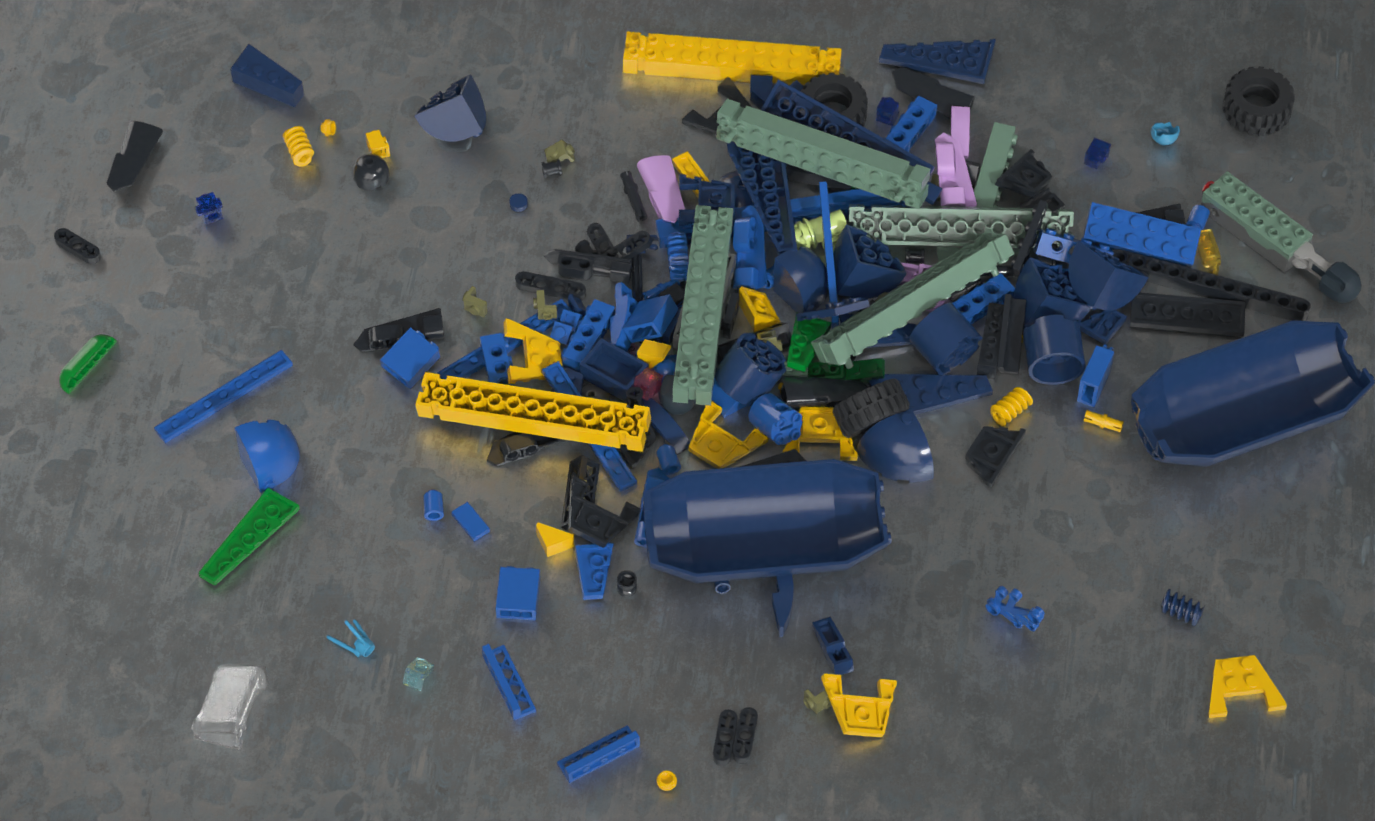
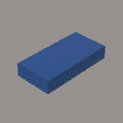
M468 502L451 511L452 516L474 542L490 532V528Z

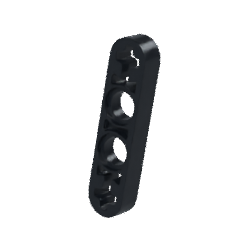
M526 271L519 272L515 276V285L519 290L536 293V290H544V295L567 300L569 294L574 295L581 301L586 297V287L580 282ZM538 282H545L547 285L545 287H538L536 284ZM558 285L565 287L562 291H557L554 288Z

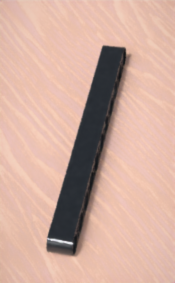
M1122 249L1113 251V256L1120 259V262L1128 266L1131 265L1140 272L1143 270L1147 273L1149 277L1147 282L1210 299L1244 301L1246 309L1290 321H1306L1308 319L1311 304L1304 298Z

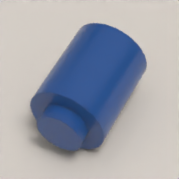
M1202 205L1193 206L1186 225L1200 228L1202 233L1210 211Z
M668 444L660 446L656 451V455L663 474L673 475L679 472L681 464L674 446Z
M429 490L423 495L424 517L429 521L441 520L444 517L443 495L437 490Z

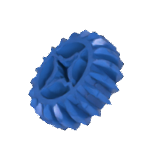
M684 232L669 233L667 236L669 276L672 281L679 280V282L687 280L689 265L687 237Z

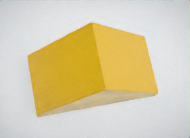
M645 339L637 351L638 359L648 363L650 370L665 359L671 346Z
M537 522V537L547 557L573 548L574 534Z

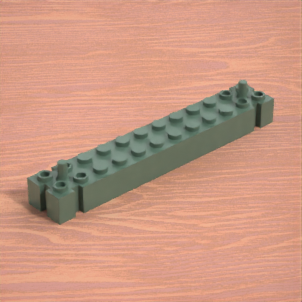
M726 99L717 112V123H719V126L717 127L716 139L730 143L734 141L738 147L896 202L903 200L905 205L920 209L928 196L929 185L927 182L930 178V169L918 164L915 167L911 166L909 161L750 106L740 107V103L730 99Z
M849 204L848 219L849 222H853V227L867 232V237L875 242L878 239L884 245L965 246L975 242V239L985 233H994V235L999 233L1006 234L1012 248H1018L1021 238L1024 239L1026 236V225L1028 221H1032L1034 215H1032L1033 208L921 206L920 209H916L907 205L871 204V209H864V204ZM1047 209L1041 229L1051 228L1060 235L1064 233L1073 235L1071 231H1068V228L1073 227L1074 211L1072 209H1057V213H1051V210ZM1036 230L1037 238L1040 232L1038 230ZM1054 241L1052 244H1055V246L1059 248L1061 242Z
M696 205L673 383V402L688 403V400H696V404L711 406L733 226V208L718 207V211L711 210V206Z
M985 233L975 239V242L965 245L874 302L870 307L863 309L834 327L828 334L812 341L811 344L819 361L837 364L838 366L845 364L846 368L850 369L853 367L850 355L857 356L861 354L864 348L877 344V340L891 335L892 331L896 328L904 327L910 319L920 317L923 311L934 308L940 300L950 298L953 292L964 289L967 283L977 281L983 273L991 272L993 277L999 275L996 267L997 263L1007 262L1009 257L1014 254L1006 234L998 233L994 235V233Z

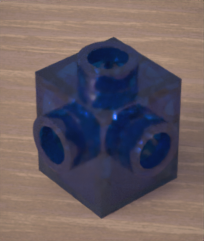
M213 192L196 198L197 206H195V211L198 217H202L205 225L223 219L222 202L220 198L215 197Z

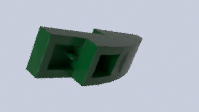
M883 358L852 361L853 367L847 369L845 364L838 366L837 364L814 362L808 365V377L858 380L863 383H869V380L885 378V360Z

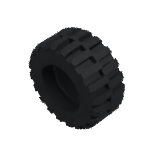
M1261 66L1258 68L1249 67L1247 70L1238 71V74H1234L1231 80L1228 81L1223 99V112L1226 119L1231 121L1230 124L1234 128L1237 127L1242 133L1247 132L1248 135L1252 136L1253 134H1258V136H1264V134L1271 135L1275 131L1278 132L1283 129V126H1286L1289 122L1295 100L1294 89L1288 79L1283 78L1281 73L1274 72V69H1264ZM1261 96L1268 99L1272 105L1259 107L1250 104L1244 98Z
M824 73L820 74L818 78L815 76L810 79V83L807 82L800 92L822 104L836 102L847 107L845 111L839 113L864 127L867 118L868 98L866 97L865 89L862 88L858 81L854 82L855 79L850 76L845 77V74L841 73L839 75H835V73L825 75Z
M893 378L860 391L833 407L832 413L843 436L851 438L867 432L875 424L890 416L907 411L910 403L900 382Z

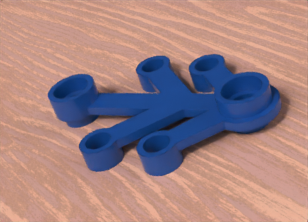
M999 586L995 591V597L988 598L985 605L990 614L994 616L1002 614L1015 627L1020 629L1025 625L1033 632L1039 627V623L1044 619L1045 615L1043 609L1038 606L1031 609L1015 606L1016 602L1023 597L1022 593L1015 588L1009 593L1005 587ZM1009 594L1007 604H1003L1002 599H1005Z

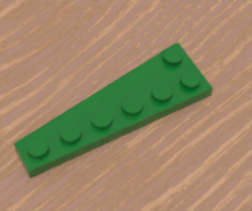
M267 488L198 572L199 577L216 586L300 510L299 505Z

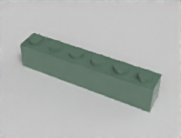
M994 122L974 191L976 207H998L995 204L996 201L1000 202L1002 191H999L1000 187L996 186L995 183L1009 169L1010 163L1008 159H1012L1014 152L1012 145H1016L1018 135L1015 134V126Z

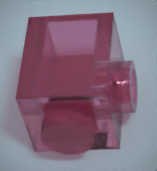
M647 367L635 377L633 387H640L643 390L642 398L648 401L660 391L663 375Z

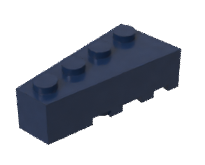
M250 44L246 46L230 68L234 83L290 106L296 107L304 96L303 83L300 79Z

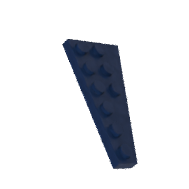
M990 39L989 42L973 40L970 43L944 41L933 42V44L924 45L923 42L908 46L905 43L883 44L879 63L984 84L996 39Z
M885 374V378L869 380L868 383L869 387H872L889 379H897L910 403L909 409H912L915 415L993 395V389L986 375Z

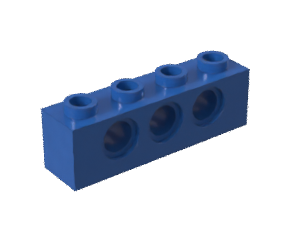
M918 96L915 101L910 102L906 113L901 114L896 126L893 125L891 127L889 135L886 138L884 137V139L909 152L936 117L937 105Z
M1046 228V230L1040 229L1034 247L1035 254L1069 263L1072 254L1069 252L1070 248L1076 246L1078 241L1094 246L1103 253L1114 254L1109 245L1102 243L1095 245L1092 244L1091 240L1084 238L1081 240L1074 239L1075 236L1068 233L1060 235L1051 228ZM1060 241L1061 245L1055 249L1052 248V243Z
M1000 273L995 277L989 278L981 286H976L968 294L961 295L953 304L972 325L987 316L989 302L1004 305L1005 294H1011L1014 299L1015 287Z
M596 299L593 300L591 305L587 306L585 317L583 320L580 319L576 333L571 335L568 347L562 351L563 367L580 373V363L597 342L605 337L610 327V317L615 315V306Z
M502 333L481 336L480 347L488 382L514 386V384H508L507 369L510 365L513 366L511 355H507V350H509L508 340L503 338ZM503 370V371H505V372H503V373H498L497 371Z

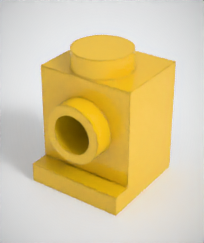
M380 130L365 133L370 154H376L382 158L390 157L389 144L386 137H382Z

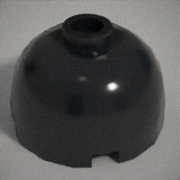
M365 154L359 157L354 163L352 172L353 180L357 186L367 191H374L381 185L382 187L385 186L389 181L390 175L386 161L376 154Z

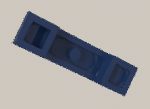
M643 394L644 406L650 407V424L664 438V444L674 446L677 455L688 449L690 441L676 421L659 403L648 395Z

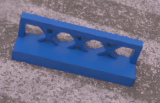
M489 644L481 646L482 657L513 720L536 712V708L505 645L491 649ZM503 653L505 658L502 663L497 661L496 654ZM503 669L512 671L513 674L510 679L505 677ZM511 684L520 687L521 690L518 695L513 694L510 688ZM519 700L528 703L529 708L521 711L518 704Z
M627 725L557 761V765L567 781L571 783L640 747V737L636 731L632 732ZM627 733L626 736L618 740L619 736ZM586 753H592V754H590V755H588V756H586V757L583 758V755H584V754H586ZM569 762H573V764H571V765H569V766H567V767L564 766L565 764H567V763H569Z

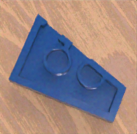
M609 543L605 548L596 544L575 545L574 552L583 600L603 599L614 543Z

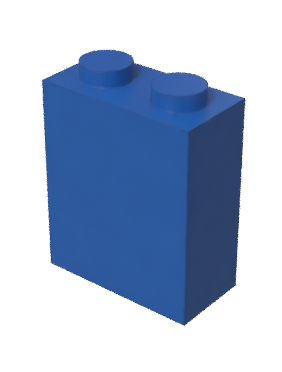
M670 294L639 301L624 325L623 330L631 343L662 337L677 313L678 307Z
M410 328L380 359L381 366L407 388L411 389L423 377L425 372L439 360V347L432 341L428 342L420 331H414Z
M1096 345L1080 380L1077 402L1095 408L1110 375L1114 351Z
M513 566L500 567L496 618L536 620L540 569L532 567L515 568Z

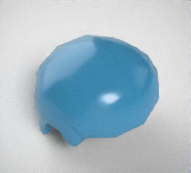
M1171 122L1165 124L1155 123L1151 127L1150 132L1154 141L1166 146L1173 144L1177 140L1180 127L1176 126L1174 128Z

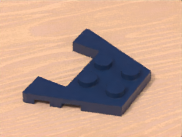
M679 174L680 190H699L698 205L711 206V210L718 211V207L733 208V214L735 213V184L717 180L707 182L702 181L701 177L691 179L686 178L685 174ZM695 209L679 210V226L694 223Z
M852 297L843 299L842 302L825 304L826 308L797 313L796 318L797 321L819 317L838 316L868 308L870 305L868 299L864 297Z

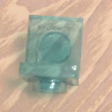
M416 657L406 667L403 684L420 691L424 680L433 672L434 664Z

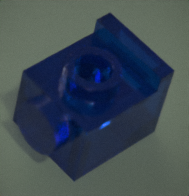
M882 97L877 106L876 121L893 126L900 114L899 102L894 101L891 97ZM884 112L890 114V118L883 116Z
M1094 137L1085 153L1084 164L1098 169L1100 163L1103 164L1106 158L1109 157L1111 144Z

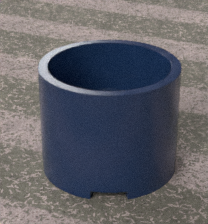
M953 303L944 304L929 313L914 328L909 338L914 347L939 375L949 374L951 368L963 365L980 347L978 342L983 339Z
M1048 315L1035 319L1034 324L1030 327H1025L1023 337L1028 373L1034 381L1046 385H1058L1073 381L1083 374L1086 363L1080 325L1076 320L1064 319V315Z
M752 333L740 335L715 369V379L721 389L734 400L748 406H752L760 396L769 394L787 370L784 365L786 359L780 350L768 340L765 343L755 338L756 335Z

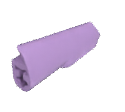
M942 133L935 139L937 175L939 176V186L943 189L940 194L941 206L976 207L977 203L961 143L946 133Z
M663 155L641 159L637 163V168L649 191V198L658 218L675 223L679 219V210H685L671 157Z

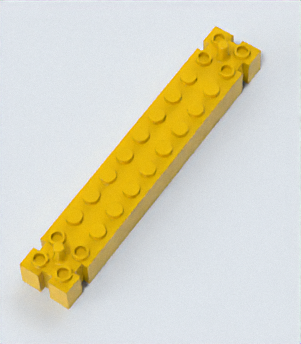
M627 31L623 56V73L638 74L639 70L645 71V75L724 81L729 77L733 82L751 83V75L772 76V83H776L779 79L790 86L797 80L804 86L807 82L810 83V79L815 76L818 78L820 74L825 73V75H829V73H835V75H839L842 48L827 47V51L820 50V47L654 33H648V36L641 35V32Z
M428 372L424 374L421 384L423 392H419L415 404L419 417L433 419L434 415H439L440 420L615 448H620L621 444L627 445L628 450L643 452L646 441L645 432H648L651 422L650 407L634 405V408L631 409L627 408L626 403L447 376L446 379H441L440 374Z

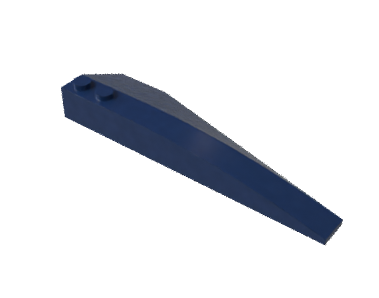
M779 79L761 111L909 161L911 166L915 167L918 164L930 169V176L935 169V166Z
M734 141L727 143L728 154L778 254L788 250L797 252L785 163L738 147Z

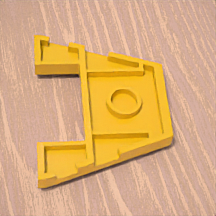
M505 319L503 322L504 336L523 340L525 368L510 365L507 369L508 384H515L518 381H523V383L529 382L532 379L546 380L542 374L543 368L557 361L562 366L559 341L513 320Z
M711 402V406L705 405L704 411L701 414L699 424L689 445V452L714 468L721 469L769 441V438L756 428L753 429L744 441H741L715 425L713 422L721 414L722 407Z
M833 407L800 408L799 413L802 415L801 435L797 440L787 443L782 453L793 449L800 453V442L840 443V460L857 461L858 458L852 439L843 436L832 413Z
M1255 655L1215 660L1208 718L1227 716L1228 712L1224 697L1263 693L1268 711L1286 709L1287 704Z
M824 673L821 676L822 683L843 734L880 738L884 735L897 680L879 679L877 681L878 698L843 695L841 675Z

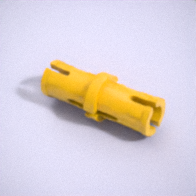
M1089 410L1085 413L1084 422L1098 425L1101 429L1105 427L1121 433L1124 421L1108 417V414L1105 413L1102 415Z

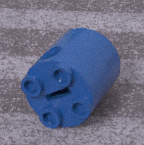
M772 393L764 394L751 406L749 422L777 445L787 444L800 437L802 415L778 396Z

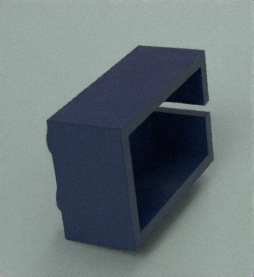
M601 338L580 363V373L583 374L584 380L628 403L627 390L631 387H641L649 377V364Z

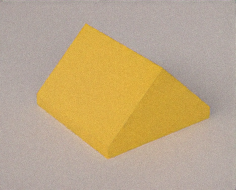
M745 287L739 288V306L753 332L781 322L766 293Z

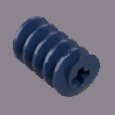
M1168 589L1161 603L1162 613L1166 614L1170 610L1171 617L1177 613L1178 620L1185 616V623L1192 619V626H1196L1202 616L1205 605L1200 608V601L1193 605V598L1185 602V595L1178 599V592L1171 596V589Z

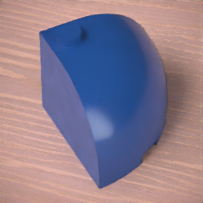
M267 419L265 423H258L256 420L234 427L240 459L260 493L264 492L267 488L273 489L275 486L286 481L294 473L299 463L300 451L295 436L286 424L282 425L277 420Z

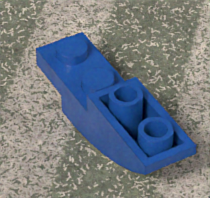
M622 282L615 284L616 315L610 317V343L627 352L631 342L623 327L638 305V302L632 298V290Z

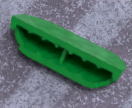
M105 334L91 337L62 368L59 375L60 387L70 394L113 347L117 340Z

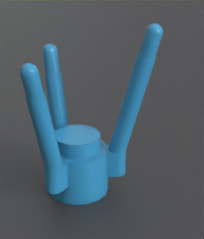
M356 619L353 620V623L358 631L348 620H345V624L358 638L354 643L355 649L327 635V639L349 650L357 657L361 655L367 657L375 649L374 643L369 639Z

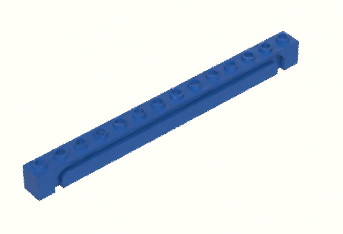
M861 189L828 194L829 212L840 209L845 220H849V204H864V209H871V204L905 205L903 200L896 202ZM820 195L790 199L794 225L797 221L803 223V218L812 220L821 216ZM748 206L735 208L731 238L734 234L735 220L741 218V213ZM663 219L656 220V235L659 238V248H667V236L673 232H684L687 237V245H690L694 223L679 226V219L675 223L664 221Z

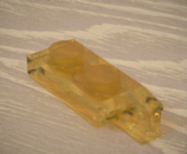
M1212 229L1201 230L1197 250L1204 268L1208 267L1209 273L1218 275L1221 255Z

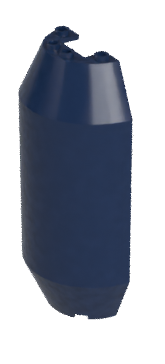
M1290 321L1161 366L1132 394L1131 407L1132 413L1136 415L1138 422L1135 423L1138 434L1153 459L1159 460L1161 463L1208 467L1341 420L1374 386L1375 379L1366 368H1363L1361 372L1354 365L1352 356L1345 350L1348 334L1339 323Z
M836 459L683 472L643 492L644 525L649 567L693 583L848 570L886 548L888 544H891V533L888 532L887 524H883L885 508L880 504V493L884 491L883 480H879L878 472Z

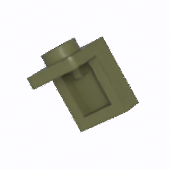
M560 140L544 149L547 163L555 162L557 159H560L561 162L566 158L571 162L575 161L573 146L567 144L564 140Z
M471 286L462 298L464 310L484 318L488 313L487 301L477 298L476 287Z
M536 290L537 298H533L534 309H538V320L557 318V306L545 305L544 290Z
M809 689L804 691L803 702L808 709H812L816 714L824 708L828 709L832 706L826 690L817 696H814Z

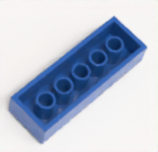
M1092 202L1089 207L1082 238L1091 240L1092 244L1099 245V243L1109 245L1112 250L1122 249L1191 268L1194 263L1201 229Z

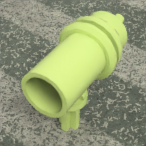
M840 209L830 213L833 252L838 236L845 225H847ZM821 216L812 220L803 218V223L801 221L795 223L794 230L797 250L800 247H808L811 250V246L813 249H816L817 244L820 242L824 248Z

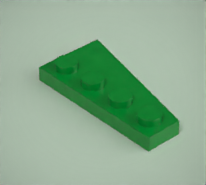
M795 316L787 367L805 372L816 354L811 342L822 335L828 334L831 329L830 321L819 318L797 321Z

